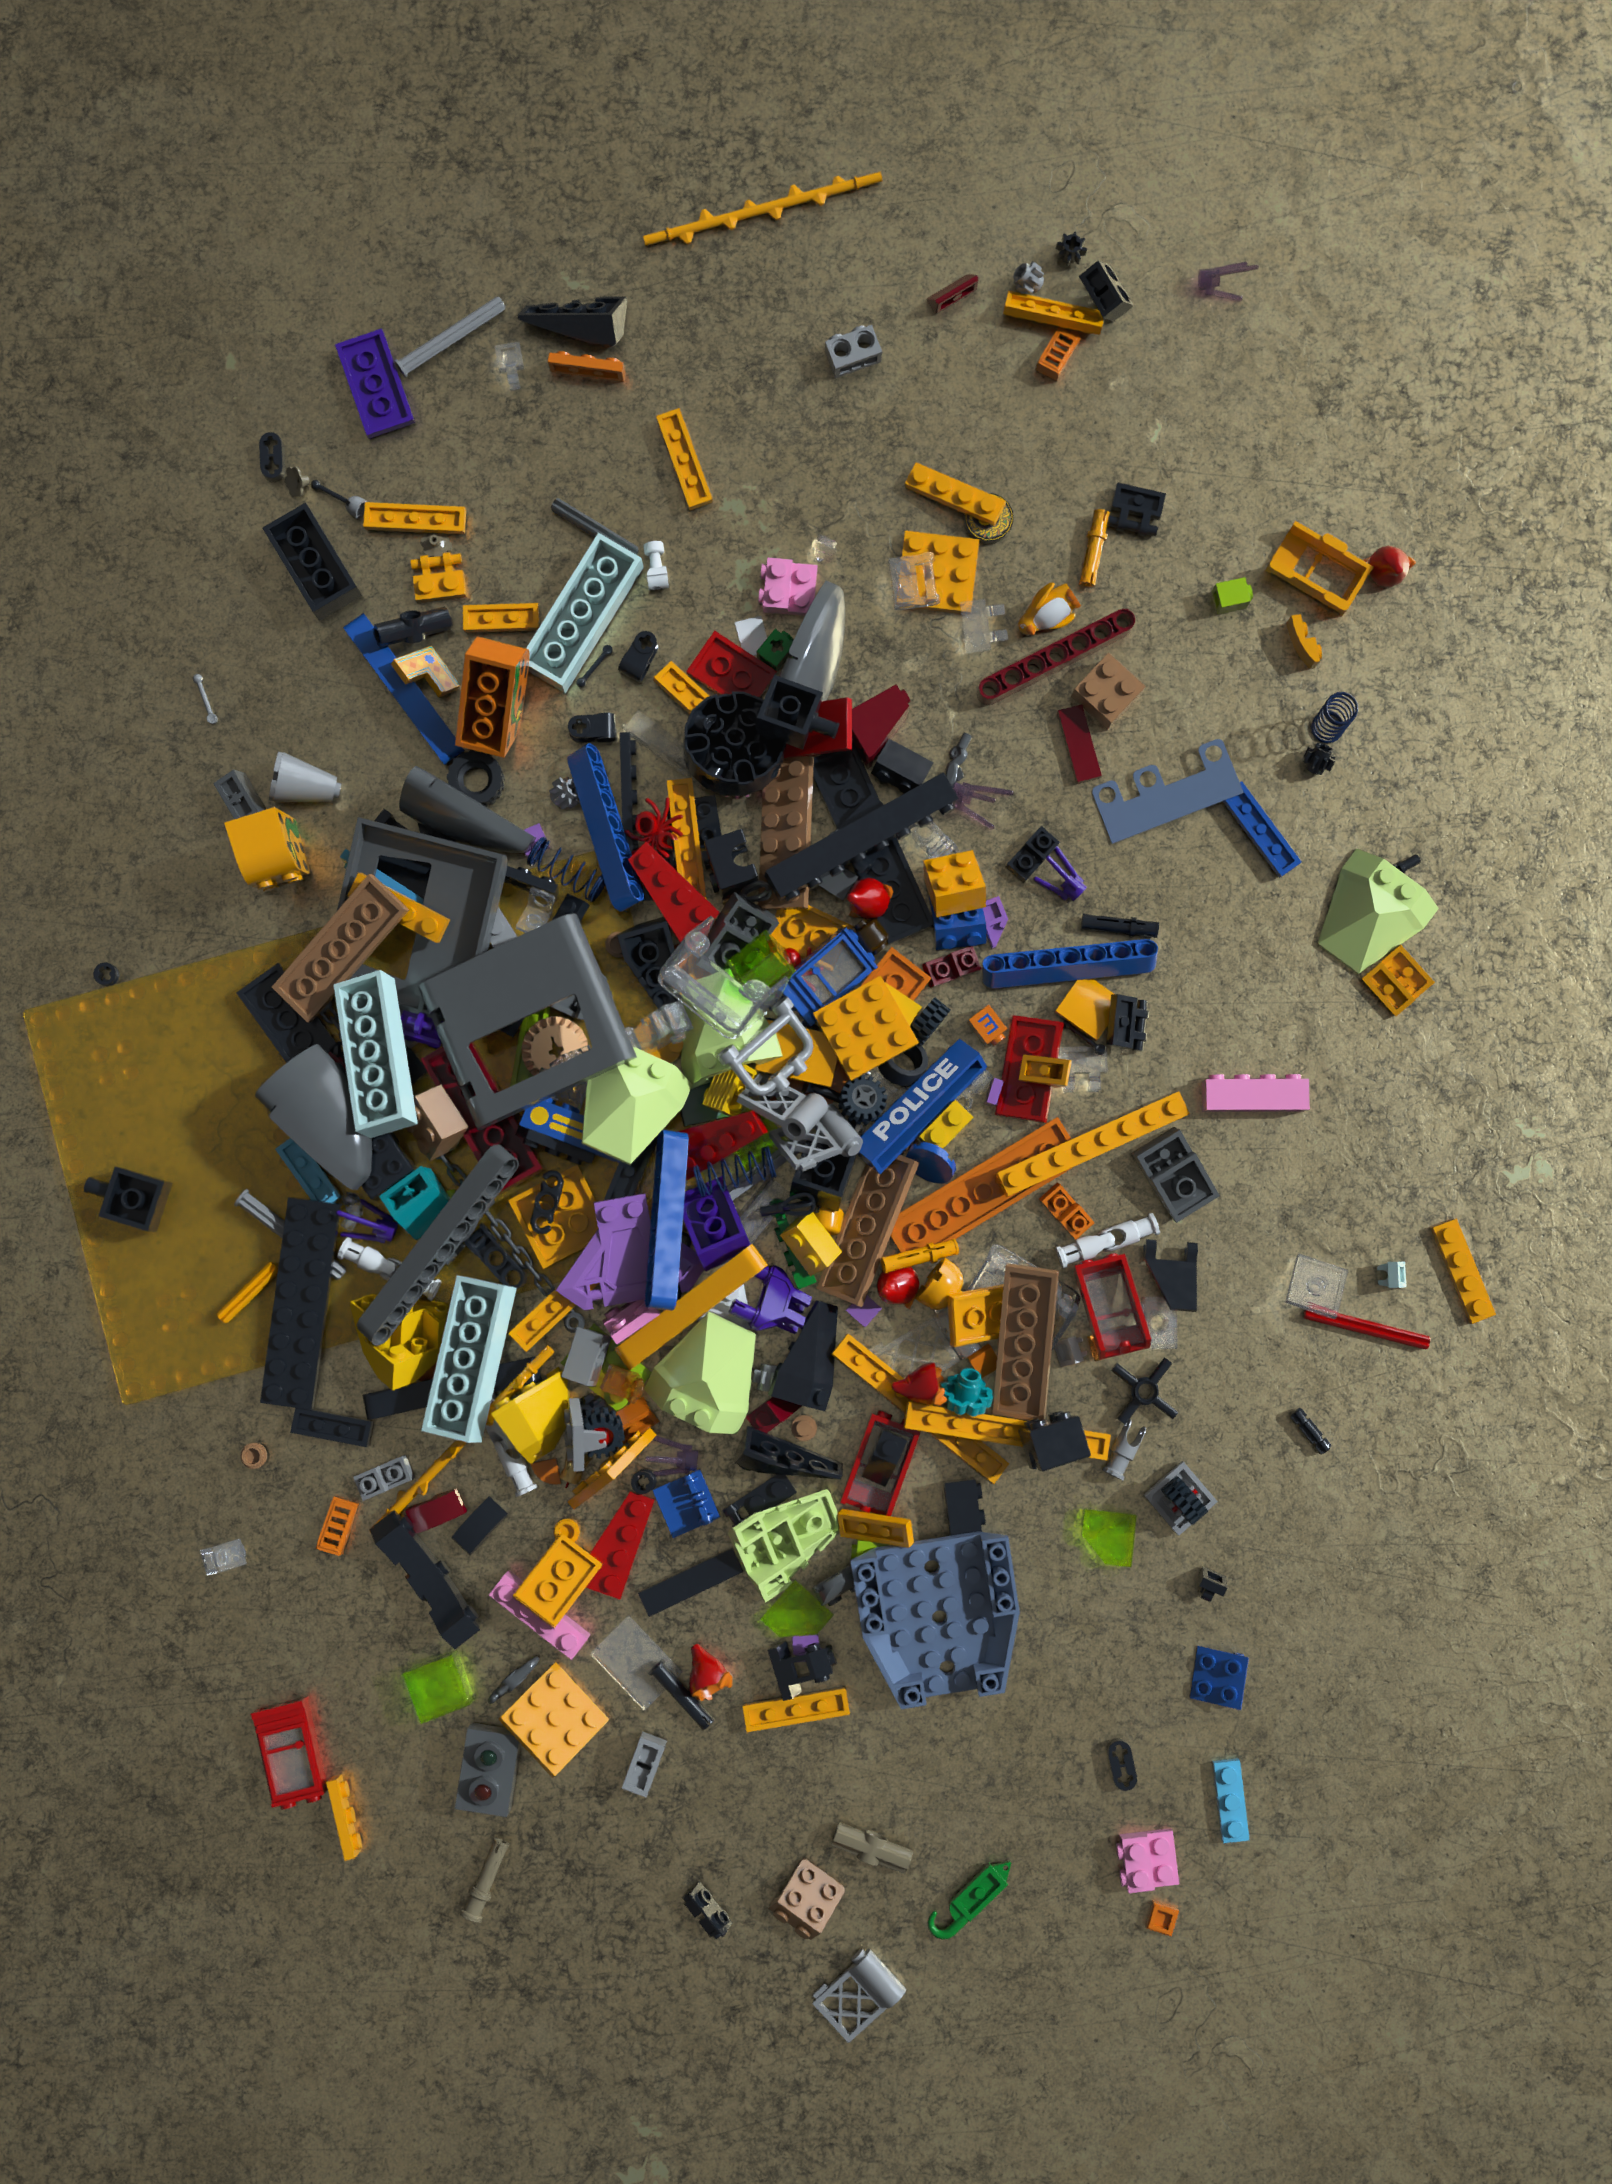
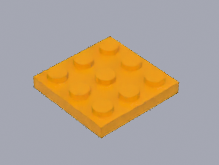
M905 530L896 606L970 615L979 539Z
M881 975L813 1012L817 1023L850 1081L919 1044Z
M578 1165L560 1173L564 1180V1186L559 1207L553 1215L554 1221L549 1224L543 1217L537 1220V1225L540 1228L548 1225L551 1226V1231L547 1234L535 1233L530 1224L535 1198L541 1190V1183L508 1200L543 1269L584 1249L598 1230L593 1202L597 1201ZM555 1177L545 1181L549 1187L557 1185ZM544 1195L540 1199L541 1208L549 1210L554 1206V1199L551 1195Z
M555 1662L498 1720L553 1778L609 1719Z

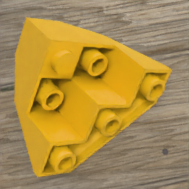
M377 1294L365 1295L350 1301V1308L362 1352L377 1378L392 1391L414 1383L437 1362L450 1307L447 1303L418 1299L389 1339L382 1345L375 1346L357 1329V1322L376 1298Z
M559 1367L546 1374L548 1379L536 1385L532 1382L522 1388V1394L510 1401L507 1397L495 1404L494 1406L497 1410L491 1413L518 1452L530 1464L554 1450L566 1430L564 1409H569L570 1380L561 1377L563 1370L561 1371Z

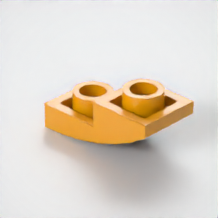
M1301 614L1291 615L1286 622L1291 642L1304 664L1309 669L1315 668L1320 659H1322L1321 646L1317 644L1316 637L1305 638L1308 635V628L1306 622L1302 621Z

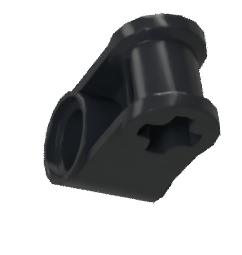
M642 631L636 635L618 667L619 672L640 683L645 678L658 651L657 639L652 632ZM649 640L651 643V648L646 646L645 649H643L641 643H647Z
M597 713L574 716L568 722L570 738L576 743L614 742L617 740L616 715L614 713ZM578 725L583 727L581 734L577 733Z

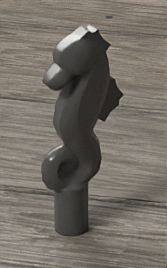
M963 733L957 746L951 748L949 756L953 760L947 764L946 777L952 787L956 785L957 781L964 778L962 768L959 766L966 760L968 755L966 749L972 739V736L968 733Z

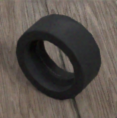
M920 1044L903 1052L912 1060L915 1070L902 1069L890 1059L878 1066L883 1077L899 1086H910L915 1083L928 1066L926 1050Z

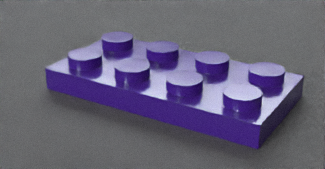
M382 328L335 344L368 439L414 424L415 420Z

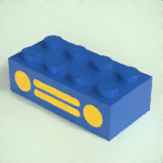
M549 1098L525 1109L519 1124L520 1126L532 1129L616 1163L620 1162V1160L582 1144L584 1115L579 1114L580 1110L566 1103H563L562 1107L555 1105L556 1101Z

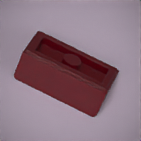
M967 274L928 297L927 302L934 313L938 314L976 291L979 277Z

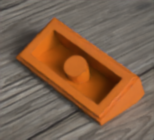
M644 1397L637 1399L616 1412V1416H620L625 1436L624 1441H622L623 1444L637 1431L643 1433L660 1422Z

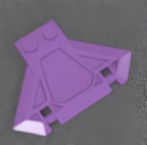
M641 1193L593 1202L598 1230L556 1291L583 1310L593 1309L592 1301L603 1299L604 1307L645 1299L651 1224L646 1194ZM681 1242L678 1285H680L681 1292L691 1290L704 1271V1268L697 1253ZM600 1283L601 1289L590 1291V1284Z

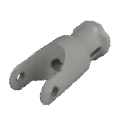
M1131 1419L1123 1426L1111 1450L1113 1454L1107 1467L1102 1469L1105 1473L1122 1481L1125 1478L1123 1474L1129 1461H1133L1146 1432V1427H1142L1136 1439L1131 1444H1128L1127 1432L1131 1426Z

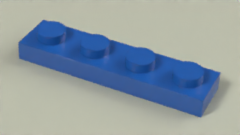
M1241 781L1240 784L1244 793L1224 800L1223 803L1277 876L1281 878L1302 863V861Z

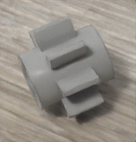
M1033 261L1030 265L1027 263L1019 265L1013 275L1015 280L1013 283L1017 286L1016 290L1022 294L1038 292L1044 283V273L1040 271L1042 267Z
M567 776L564 779L560 777L552 782L554 787L549 792L550 798L556 806L562 809L566 807L571 809L579 804L573 779H569Z
M761 1363L760 1370L754 1369L752 1382L758 1383L757 1390L769 1392L777 1366Z

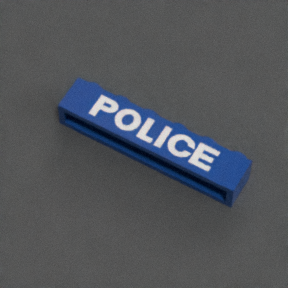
M959 1038L860 1136L863 1140L861 1150L857 1153L860 1159L878 1174H881L987 1068L980 1053Z

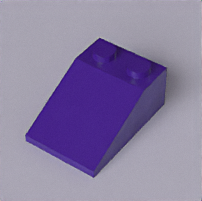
M721 1176L718 1178V1180L723 1188V1179ZM715 1179L711 1180V1195L706 1193V1196L702 1198L697 1186L685 1191L683 1219L705 1272L727 1263L751 1245L727 1186L724 1192L721 1191ZM707 1182L705 1185L709 1191V1182Z

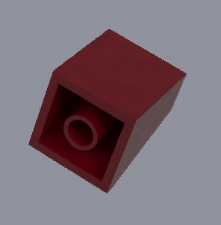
M897 684L852 709V741L867 769L873 766L889 739L892 740L907 719L909 703L911 701L904 689L900 690Z

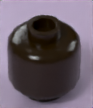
M864 918L853 926L858 936V943L867 953L871 952L875 956L889 945L886 942L889 939V934L877 919L867 921Z

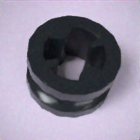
M104 962L95 967L93 976L96 982L109 987L118 982L120 973L117 967ZM104 969L108 971L110 969L112 970L109 973V975L111 976L109 980L105 978L102 980V977L104 976L102 971Z
M642 1469L636 1472L631 1479V1486L638 1494L650 1492L657 1483L655 1474L649 1469ZM642 1475H644V1479L648 1478L649 1480L646 1488L643 1487L644 1484H639Z

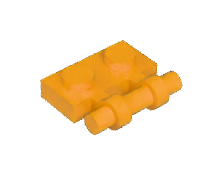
M451 552L443 553V556L436 557L423 555L420 556V559L411 560L412 570L422 569L423 574L413 576L415 600L417 603L467 597L463 570H453L454 564H462L461 553L451 554ZM444 566L445 572L431 574V567Z

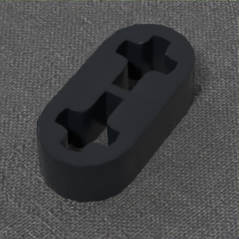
M268 432L262 435L259 441L260 469L268 481L279 482L285 476L284 444L276 433ZM272 440L277 444L273 446V454H271L267 447ZM271 461H274L275 466L278 468L274 471V474L269 472V469L272 467Z
M1115 1738L1107 1745V1756L1112 1779L1120 1790L1129 1791L1137 1783L1132 1750L1125 1740ZM1117 1745H1120L1122 1749H1126V1751L1122 1752V1762H1119L1116 1754H1112L1116 1750ZM1122 1767L1125 1768L1128 1775H1131V1778L1127 1779V1784H1123L1121 1780H1118L1122 1776Z

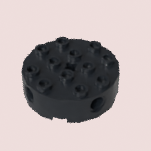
M732 692L731 694L719 696L715 694L705 698L691 711L684 727V761L691 776L706 789L724 796H746L764 789L776 778L784 759L786 744L755 733L756 719L764 701L762 698L746 692Z

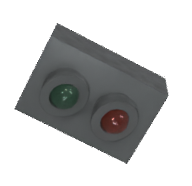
M471 1723L467 1728L455 1809L503 1817L509 1815L512 1807L521 1743L507 1728Z

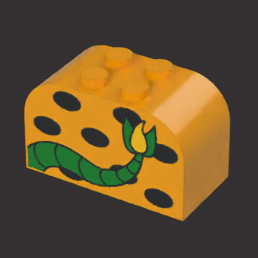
M273 807L224 822L236 862L248 885L267 892L277 889L279 883H297L303 880L302 876L310 874V867L295 818Z

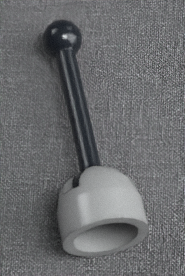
M318 480L311 482L312 489H319L345 503L346 510L350 515L357 519L364 515L365 502L367 501L363 498L352 496L347 499L322 486Z

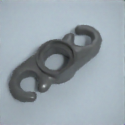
M533 1657L520 1668L517 1667L490 1695L488 1703L493 1704L507 1692L510 1693L535 1668L540 1660L539 1657Z

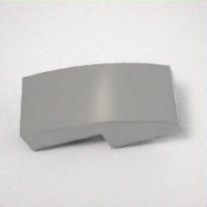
M405 1454L353 1478L364 1501L415 1479V1476Z

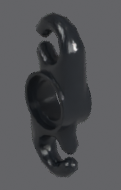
M554 1170L544 1173L543 1178L546 1180L550 1177H555L557 1185L549 1187L545 1181L541 1182V1190L535 1198L530 1219L532 1230L541 1235L550 1232L551 1226L548 1225L540 1228L537 1225V1220L543 1217L549 1224L554 1221L553 1215L559 1207L564 1186L562 1175ZM544 1195H551L554 1199V1206L549 1210H544L540 1206V1199Z

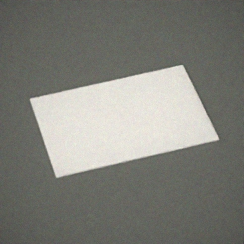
M757 616L735 622L741 648L753 656L757 655L756 651L767 639L762 617Z

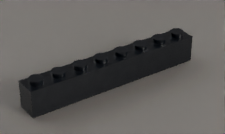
M943 772L765 871L764 876L779 902L784 899L790 902L801 895L799 891L808 887L811 890L823 883L822 878L829 874L831 877H835L845 870L844 866L853 862L856 865L867 858V853L873 850L877 853L887 848L890 840L896 837L898 840H901L912 833L910 829L917 825L923 828L933 822L932 817L941 813L944 816L955 809L954 805L959 798Z

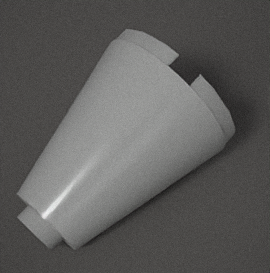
M278 752L273 780L270 786L269 800L274 802H332L333 797L339 798L341 783H338L337 777L285 752Z

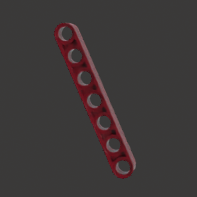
M1119 609L984 678L978 687V700L984 705H993L1130 634L1135 624L1134 614L1128 609ZM1124 619L1128 623V627H1120L1116 620ZM1101 630L1106 634V638L1099 639L1095 636L1094 632ZM1080 642L1083 644L1084 649L1076 650L1073 648L1072 643ZM1058 653L1062 660L1055 662L1050 658V654ZM1035 664L1039 667L1040 671L1032 673L1028 670L1027 666ZM1012 675L1016 677L1018 682L1013 685L1006 682L1005 677ZM992 687L996 694L987 696L982 689Z

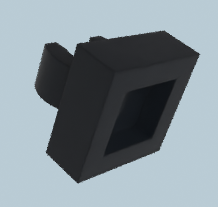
M1202 1566L1198 1574L1199 1586L1201 1587L1200 1592L1202 1593L1201 1598L1211 1602L1215 1593L1224 1596L1228 1588L1227 1577Z

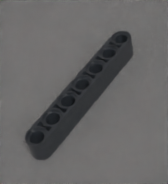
M536 1356L499 1364L493 1392L504 1390L526 1368V1364L530 1363ZM540 1368L537 1370L538 1373L533 1374L524 1385H529L532 1382H542ZM433 1379L409 1384L393 1391L386 1389L362 1395L367 1420L426 1408Z

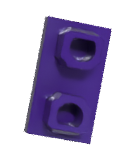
M403 1010L401 1022L404 1039L427 1044L432 1048H440L441 1041L432 1018L427 1017V1014L423 1012L416 1014Z

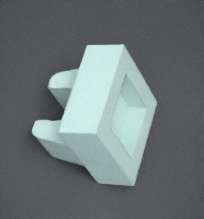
M1387 1262L1377 1267V1270H1385L1388 1274L1387 1279L1378 1280L1379 1285L1389 1288L1406 1287L1405 1262Z

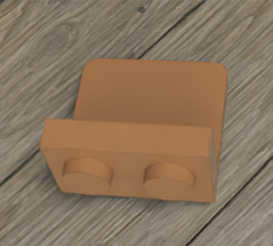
M804 1859L797 1866L783 1892L773 1899L768 1909L773 1912V1916L777 1920L794 1927L795 1932L800 1937L812 1940L823 1931L845 1889L817 1866Z

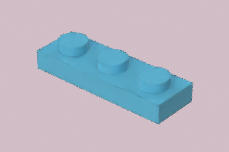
M291 1138L275 1149L311 1200L335 1203L343 1197L320 1164Z
M1235 1758L1212 1761L1221 1840L1223 1843L1249 1841L1240 1760Z

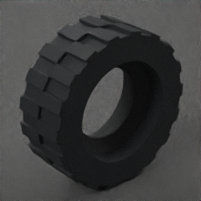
M469 750L467 753H461L459 757L453 760L452 765L449 766L447 774L448 784L482 805L488 807V805L494 804L496 799L502 795L501 792L505 787V776L499 763L492 755ZM477 767L486 771L488 784L483 790L473 792L465 787L464 775L469 769Z

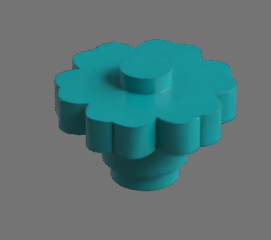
M971 1368L963 1369L960 1374L949 1376L947 1382L941 1384V1388L945 1389L944 1396L947 1398L945 1402L947 1403V1409L954 1411L958 1415L965 1413L970 1416L984 1414L986 1408L991 1407L993 1391L991 1388L985 1387L986 1382L981 1379V1374Z

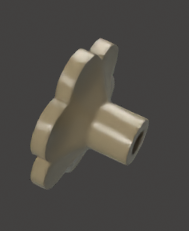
M288 467L286 469L285 484L289 488V493L292 497L303 496L304 486L309 485V478L306 475H301L299 467Z
M427 533L426 536L421 538V545L424 548L423 552L429 557L443 556V553L449 552L452 549L449 534Z

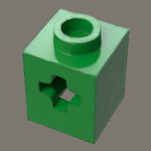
M775 628L756 651L757 658L778 672L785 664L787 658H790L789 649L793 643V637L787 632H779ZM773 647H782V652L779 650L773 652Z

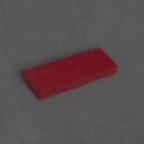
M1080 704L1058 710L1057 714L1076 784L1101 778L1102 774L1083 705Z

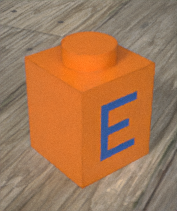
M987 1005L967 1021V1024L985 1047L990 1043L992 1046H995L1005 1038L1003 1033L1007 1030V1027L990 1005Z

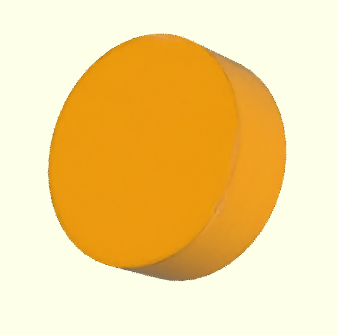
M571 1518L560 1520L554 1527V1537L557 1539L563 1533L575 1542L580 1536L579 1524Z

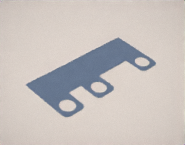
M1216 739L1199 747V754L1206 769L1205 771L1166 786L1157 766L1149 765L1136 770L1133 773V779L1140 796L1125 802L1115 781H1108L1095 786L1092 794L1112 844L1244 793L1224 742ZM1218 746L1221 749L1222 756L1218 761L1212 762L1206 758L1205 752L1208 747ZM1146 771L1153 772L1156 776V783L1151 787H1144L1140 783V776ZM1105 787L1112 788L1116 794L1115 799L1110 803H1104L1099 798L1101 789Z

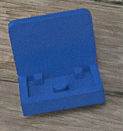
M929 897L934 923L936 950L986 944V920L983 908L936 918Z

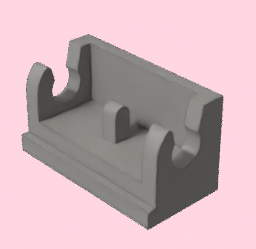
M577 1327L561 1377L586 1386H596L612 1337L590 1329Z

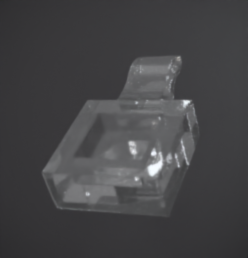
M519 341L496 345L495 351L499 372H507L511 390L521 389L517 370L524 369Z
M985 1069L955 1100L958 1101L961 1097H965L966 1104L963 1107L968 1111L973 1106V1096L977 1093L980 1095L991 1086L989 1081L993 1076Z

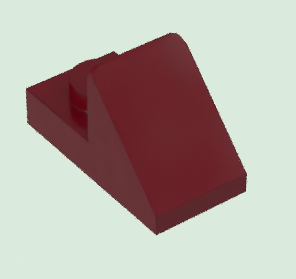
M771 1397L749 1413L746 1419L753 1428L768 1433L778 1424L789 1418L802 1405Z

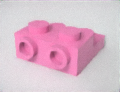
M767 557V564H762L761 579L765 580V589H759L758 604H763V612L805 616L815 598L817 565L793 563L791 559Z
M645 1299L627 1302L620 1308L617 1306L611 1308L604 1314L606 1318L602 1321L616 1344H619L660 1315L658 1309L646 1308Z
M1171 1828L1119 1834L1120 1843H1116L1118 1860L1123 1862V1870H1119L1121 1886H1126L1128 1893L1153 1891L1155 1887L1179 1885L1174 1837Z

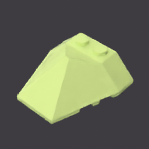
M1356 848L1340 870L1339 879L1333 892L1332 901L1317 945L1359 974L1423 930L1439 908L1425 888L1388 861Z
M732 968L684 985L681 1067L684 1076L693 1084L691 1089L712 1082V1076L732 1070L728 1064L723 1066L716 1057L724 1048L733 1044L739 1052L769 1026L760 1008L756 1006L746 992L747 990L744 985H739L740 983ZM775 1033L742 1063V1066L752 1062L760 1065L783 1057L777 1034Z
M636 1047L633 1048L638 1058L587 1081L582 1144L628 1165L642 1153L684 1107L693 1085L675 1065Z
M708 1312L655 1365L644 1390L661 1410L706 1432L738 1434L749 1410V1393L756 1334L716 1314Z
M827 1489L755 1513L728 1532L743 1570L765 1603L787 1589L792 1583L790 1579L800 1568L804 1570L809 1565L807 1561L817 1550L821 1552L840 1532L838 1512Z

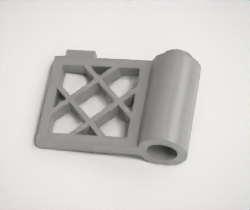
M760 1072L754 1081L758 1085L761 1082L765 1084L772 1074ZM789 1086L779 1093L774 1089L767 1095L758 1096L760 1101L750 1099L748 1096L758 1095L752 1094L745 1088L737 1099L738 1103L782 1126L784 1134L794 1141L804 1139L828 1110L827 1102L821 1095L811 1093L806 1096ZM766 1096H775L777 1101H768ZM783 1096H788L795 1101H784ZM772 1109H781L783 1112L782 1116L772 1111Z
M828 1104L827 1112L814 1126V1129L817 1131L816 1134L808 1133L804 1140L813 1141L811 1147L797 1144L798 1141H793L792 1143L782 1140L780 1137L785 1136L782 1127L770 1131L769 1134L770 1139L795 1170L801 1169L802 1171L813 1168L817 1162L838 1154L845 1157L854 1156L861 1150L863 1144L862 1138L833 1104ZM817 1143L828 1145L830 1148L822 1150L815 1148ZM798 1151L806 1153L808 1156L797 1160L793 1153Z
M870 1948L865 1951L863 1949L857 1951L851 1959L853 1964L829 1986L824 1983L813 1993L815 1999L812 2004L848 2043L887 2008L894 2006L906 1992L904 1985ZM850 1976L858 1984V1993L843 1992V1982ZM827 1997H839V2010L828 2009L822 2001ZM842 1998L858 1999L857 2011L842 2010ZM861 1999H871L878 2007L873 2012L861 2011ZM842 2016L857 2017V2026L848 2032L842 2025Z

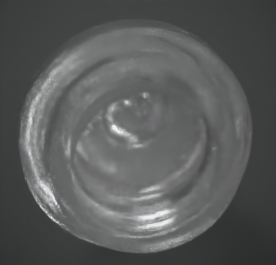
M819 534L818 538L813 540L812 547L815 550L814 555L818 562L836 553L837 549L835 547L837 542L822 534Z

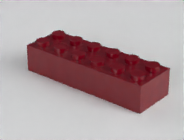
M474 1042L470 1043L469 1048L493 1093L500 1092L501 1090ZM443 1046L421 1058L435 1086H443L466 1122L468 1129L463 1136L477 1161H480L490 1147L497 1144L501 1145L518 1160L517 1170L498 1195L507 1192L545 1170L534 1149L523 1144L524 1138L515 1135L518 1126H520L515 1115L482 1130H477ZM468 1086L472 1097L476 1096L473 1086Z

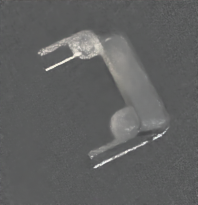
M710 916L683 938L661 968L658 982L723 1037L736 1039L772 1010V1006L780 1000L789 978L785 976L772 988H769L759 980H749L744 985L737 982L704 955L710 947V941L707 936L714 922V918Z

